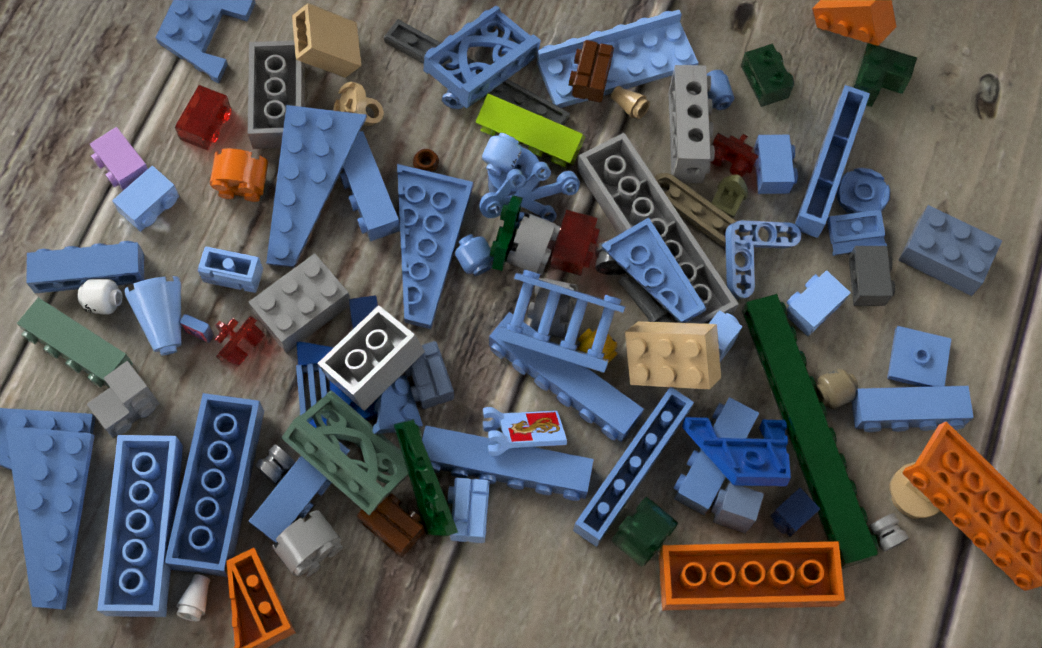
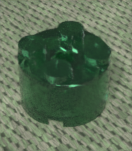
M647 496L637 506V511L632 517L630 515L627 516L618 527L619 531L611 540L641 568L658 552L668 536H671L679 522Z

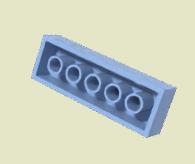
M117 436L97 611L105 616L166 617L171 568L165 564V559L177 510L183 445L177 436Z

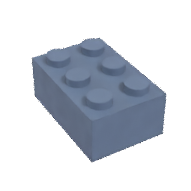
M928 205L919 217L899 261L972 296L983 284L1002 240Z

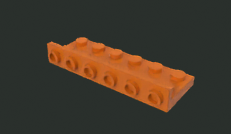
M947 421L939 424L916 463L906 467L902 472L903 475L935 507L942 511L956 527L971 539L973 544L980 548L997 567L1001 568L1018 587L1024 591L1042 587V514Z

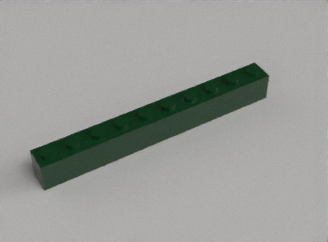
M777 294L748 301L742 310V314L781 418L787 423L786 431L812 500L820 508L817 513L828 542L839 541L842 569L870 561L878 555V542L874 534H870L866 524L868 522L867 513L862 506H859L856 498V485L853 480H849L844 455L838 452L835 444L837 442L835 431L832 427L828 426L825 418L827 416L826 408L823 402H819L817 398L816 383L814 378L809 376L807 372L805 354L803 351H799L796 343V331L793 326L789 325L786 318L788 315L787 308L784 302H780Z

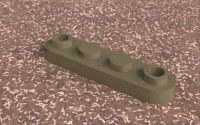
M669 173L656 175L654 178L660 187L668 189L664 193L678 214L715 242L726 247L723 233L726 232L730 224L737 221ZM739 229L735 230V235L741 237L742 232H739Z

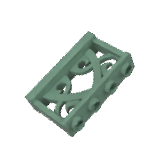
M329 391L305 413L296 417L282 436V439L368 515L408 476L402 451L383 434H374L373 426L333 391ZM321 415H323L327 419V426L323 422ZM314 420L317 427L314 428L309 422ZM337 439L354 442L362 450L365 463L347 457L340 450ZM381 472H388L391 476L382 474ZM376 479L387 485L383 488L376 482Z

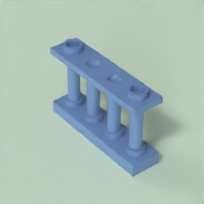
M525 269L523 274L516 273L514 279L523 281L511 324L508 323L507 327H499L496 339L605 372L609 360L603 358L604 353L602 351L615 310L619 312H624L626 306L620 305L621 299L605 295L604 299L540 280V274ZM536 285L549 289L550 293L538 332H534L532 336L523 333L524 328L521 326L533 287ZM562 293L577 298L565 340H561V343L557 344L549 341L551 336L548 334ZM591 302L603 306L604 309L592 348L588 349L586 353L576 350L577 344L575 342L587 304Z

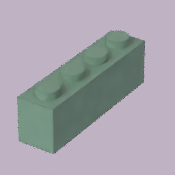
M39 297L17 322L18 326L24 331L21 335L34 345L40 342L45 346L43 348L45 352L55 359L59 356L67 360L65 364L77 373L83 370L89 374L87 378L100 388L103 385L110 388L104 380V377L126 361L131 365L133 364L126 353Z

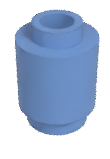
M713 70L707 73V76H711V90L707 92L708 99H712V108L723 110L728 108L734 101V95L728 76L722 70Z

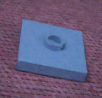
M897 326L894 333L887 379L919 387L945 386L951 338Z

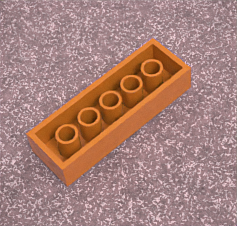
M839 541L662 545L658 552L662 611L837 607L845 601Z

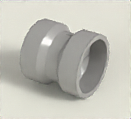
M274 444L268 450V456L265 459H260L255 464V467L269 481L277 484L282 478V473L285 470H290L295 461L284 450Z
M895 513L889 514L869 526L873 534L878 535L880 538V546L884 552L910 539L907 533L900 529L898 525L899 519Z

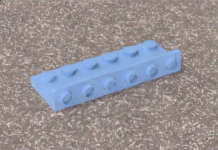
M680 10L665 11L655 17L641 18L634 23L620 24L613 29L602 32L596 31L585 37L571 38L564 43L547 45L538 50L537 66L552 103L563 108L588 100L573 97V87L568 86L571 71H577L578 67L577 64H574L577 48L582 49L585 40L614 47L604 95L611 94L617 86L628 89L672 76L675 65H698L696 56L680 23L682 15Z

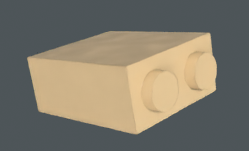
M309 3L292 15L296 60L345 78L361 67L357 22Z

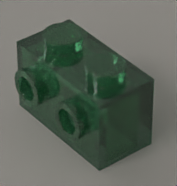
M773 43L745 52L741 68L760 106L763 107L788 99L794 86V79L792 74L787 72L783 57L780 52L776 51Z

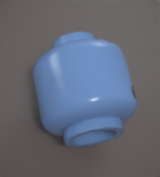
M470 234L459 241L460 246L455 251V256L465 273L478 276L492 268L494 257H490L491 248L484 237H474L473 234Z

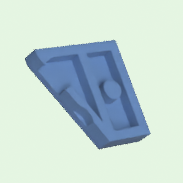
M402 375L376 401L375 412H378L377 423L373 426L374 434L396 432L394 424L414 419L415 424L419 428L423 426L406 375Z

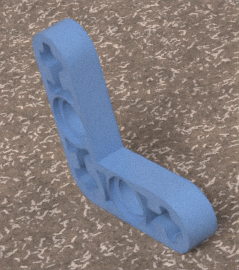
M741 220L727 227L725 233L727 287L735 299L747 298L754 292V247L785 249L797 245L801 240V231L797 225L785 222ZM761 227L768 231L769 238L766 242L762 241L758 236V231ZM739 229V232L750 231V235L740 238L739 235H735V230ZM787 232V234H791V239L788 240L787 237L777 238V234ZM737 253H741L745 257V265L743 267H739L735 263V255ZM744 271H745V275H742V276H741V274L736 275V273H740V272H744ZM737 283L745 285V290L741 291V289L737 288Z

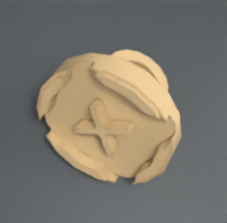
M347 82L340 88L339 93L342 95L340 100L336 99L333 111L367 115L366 107H370L374 112V118L367 115L364 126H373L382 120L384 115L383 107L377 100L366 97V92L362 85L355 82Z
M916 462L904 465L893 475L889 484L893 505L902 514L912 519L933 517L940 510L918 488L914 487L902 473L906 467L914 465Z

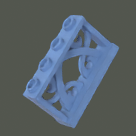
M496 5L489 11L485 10L473 22L465 24L456 34L449 35L437 47L429 49L424 56L423 71L432 75L459 98V103L467 109L537 58L541 40L534 34L530 36L503 14ZM497 26L504 32V36L502 38L498 37L497 28L493 33L489 31ZM470 47L494 48L492 54L494 63L491 65L481 62L468 64V49ZM500 49L502 50L501 54H505L502 57L498 55ZM450 59L452 62H451V63H446V67H448V68H457V67H458L459 69H456V70H446V69H445L443 66H441V65H442L444 62H446L447 60ZM477 69L482 70V72L476 74ZM461 75L465 84L461 83L456 77Z

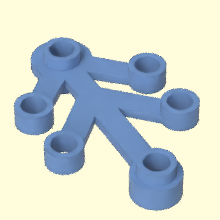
M538 162L534 165L533 172L526 181L519 169L509 171L507 179L496 193L489 192L481 198L479 208L483 216L496 218L501 215L503 205L509 204L512 195L508 196L511 190L519 188L516 194L513 195L523 198L521 207L538 214L540 218L553 222L557 217L554 208L550 205H543L535 200L561 192L566 195H574L579 190L580 181L574 172L565 171L558 176L556 183L533 189L539 181H544L551 175L548 165L545 162ZM545 169L544 172L538 173L540 170ZM520 212L517 229H519L521 224L519 222L522 221L525 212Z

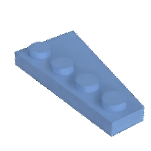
M649 217L601 245L607 254L680 323H686L706 311L704 303Z

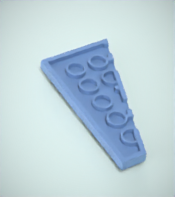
M5 426L32 607L65 610L95 435L91 433Z

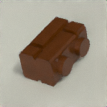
M585 40L582 49L577 48L574 64H577L578 67L577 71H571L568 86L573 87V97L588 99L598 103L602 102L613 57L614 47L612 45L598 44V42Z
M390 493L370 515L362 509L357 514V519L402 558L425 532L424 526L421 525L423 519L412 510L408 513L400 507L402 502L394 494Z

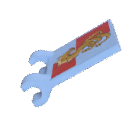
M493 407L483 408L484 418H493L491 421H483V430L488 432L489 442H498L496 445H488L490 456H499L509 448L567 445V439L558 411L501 413ZM501 426L502 432L497 431L496 429H498Z

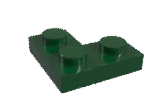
M512 195L509 204H504L502 207L500 220H503L504 224L503 227H499L496 241H493L490 250V257H494L493 269L503 271L509 252L512 249L518 226L522 197Z

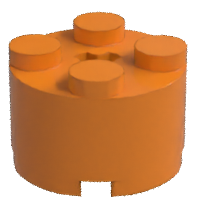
M222 149L221 154L217 151L214 156L210 186L218 191L219 197L224 199H234V195L244 196V199L247 201L259 202L260 196L264 193L268 160L260 155L259 160L252 158V152L241 149Z

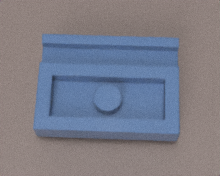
M881 209L827 218L833 256L849 254L855 246H887L884 239L885 230Z

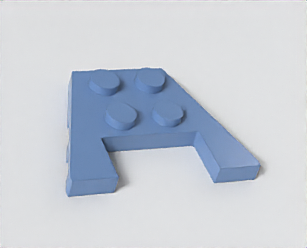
M173 0L155 37L157 43L180 59H185L201 73L204 72L209 75L214 82L220 83L228 66L227 60L206 54L205 52L222 15L248 21L256 4L255 0Z

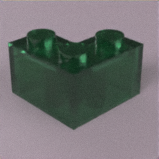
M867 43L859 60L852 87L870 93L866 104L870 107L873 106L881 88L903 94L911 80L917 57Z

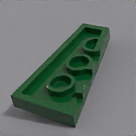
M414 419L395 423L394 428L419 512L423 519L426 535L449 536L458 533L423 444L419 426L415 424Z

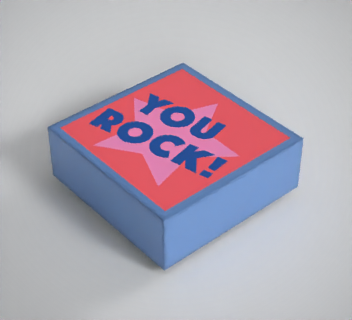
M184 314L179 322L185 333L210 343L214 336L209 324L192 316Z

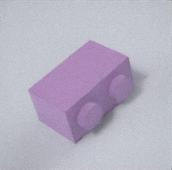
M117 127L90 143L94 154L91 155L92 159L100 169L106 168L108 173L105 175L114 188L119 185L124 191L148 169L145 162Z

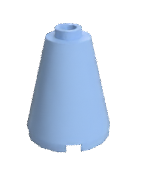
M165 276L134 283V290L130 291L128 287L124 290L125 296L153 351L160 352L161 356L176 353L177 347L182 345L181 324L179 323L181 321V281L177 276H173L174 281H166Z

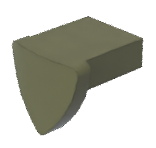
M739 175L723 178L717 186L718 191L712 201L713 205L733 219L742 201L748 197L747 185Z

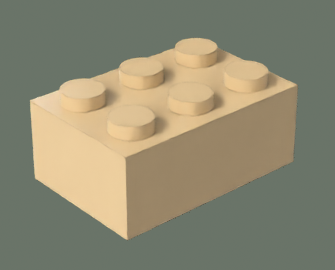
M638 321L625 331L630 385L711 389L721 379L717 324Z

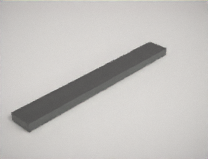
M399 19L396 20L384 36L385 43L423 64L426 52L441 44V42ZM467 57L468 64L476 63V61ZM450 59L447 60L446 62H444V63L441 65V66H443L446 70H456V69H459L458 67H457V68H448V67H446V63H451V62H452ZM476 70V74L482 72V70ZM509 79L488 93L563 126L570 118L569 112Z

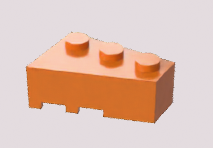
M820 0L812 8L817 28L879 46L897 27L892 0Z
M253 547L227 560L232 627L235 641L234 648H267L295 634L296 632L256 549Z

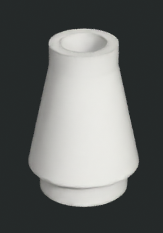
M198 574L193 576L191 583L176 605L179 617L197 622L200 621L201 616L205 615L208 588L211 581L208 577Z

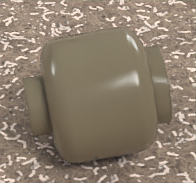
M841 368L823 374L817 379V398L819 402H823L824 406L826 405L831 409L850 403L856 397V389H858L857 379L852 373L848 374Z

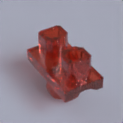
M718 133L712 144L715 149L714 161H710V163L721 166L726 159L732 163L729 170L731 175H739L742 178L747 172L751 174L759 156L752 152L753 147L746 144L748 139L746 134L737 139L732 135L727 138Z
M250 315L236 333L233 329L238 324L237 320L232 318L227 324L218 321L215 327L220 333L214 339L220 344L226 337L230 340L221 349L216 358L221 362L225 359L239 367L248 356L246 352L237 346L240 340L243 338L255 348L265 336L255 325L257 320Z

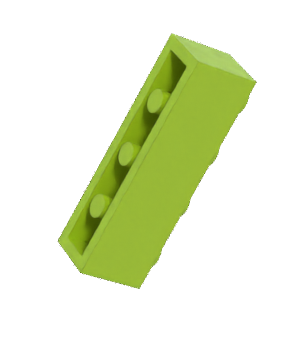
M487 94L476 119V123L481 126V132L490 136H495L496 133L507 134L515 138L519 143L528 146V150L534 155L542 157L543 153L552 157L551 162L565 167L566 164L574 165L586 138L580 132L491 94Z

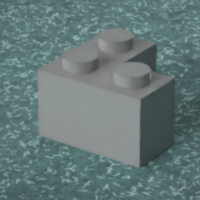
M128 361L104 377L110 388L87 403L88 407L112 437L127 432L131 428L132 423L139 418H145L152 414L155 407L160 404Z

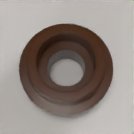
M422 149L415 154L413 166L414 168L434 173L439 167L438 155L430 149ZM429 161L430 164L423 165L422 162Z

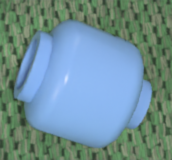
M500 133L499 136H492L482 154L483 161L488 164L486 169L497 175H501L502 172L509 173V171L513 170L521 155V149L518 146L519 142L504 133Z

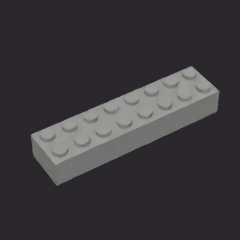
M622 133L580 154L577 171L617 233L621 234L649 217L704 303L706 311L686 323L709 324L719 310L725 314L734 315L738 302L626 134ZM670 313V315L672 316V318L674 319V321H675L676 323H680V322Z

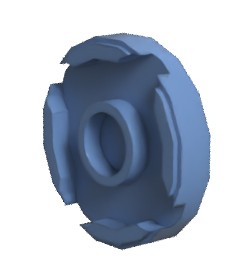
M857 168L843 175L836 196L840 206L849 214L880 209L882 212L890 200L889 185H886L884 177L880 173L872 169Z

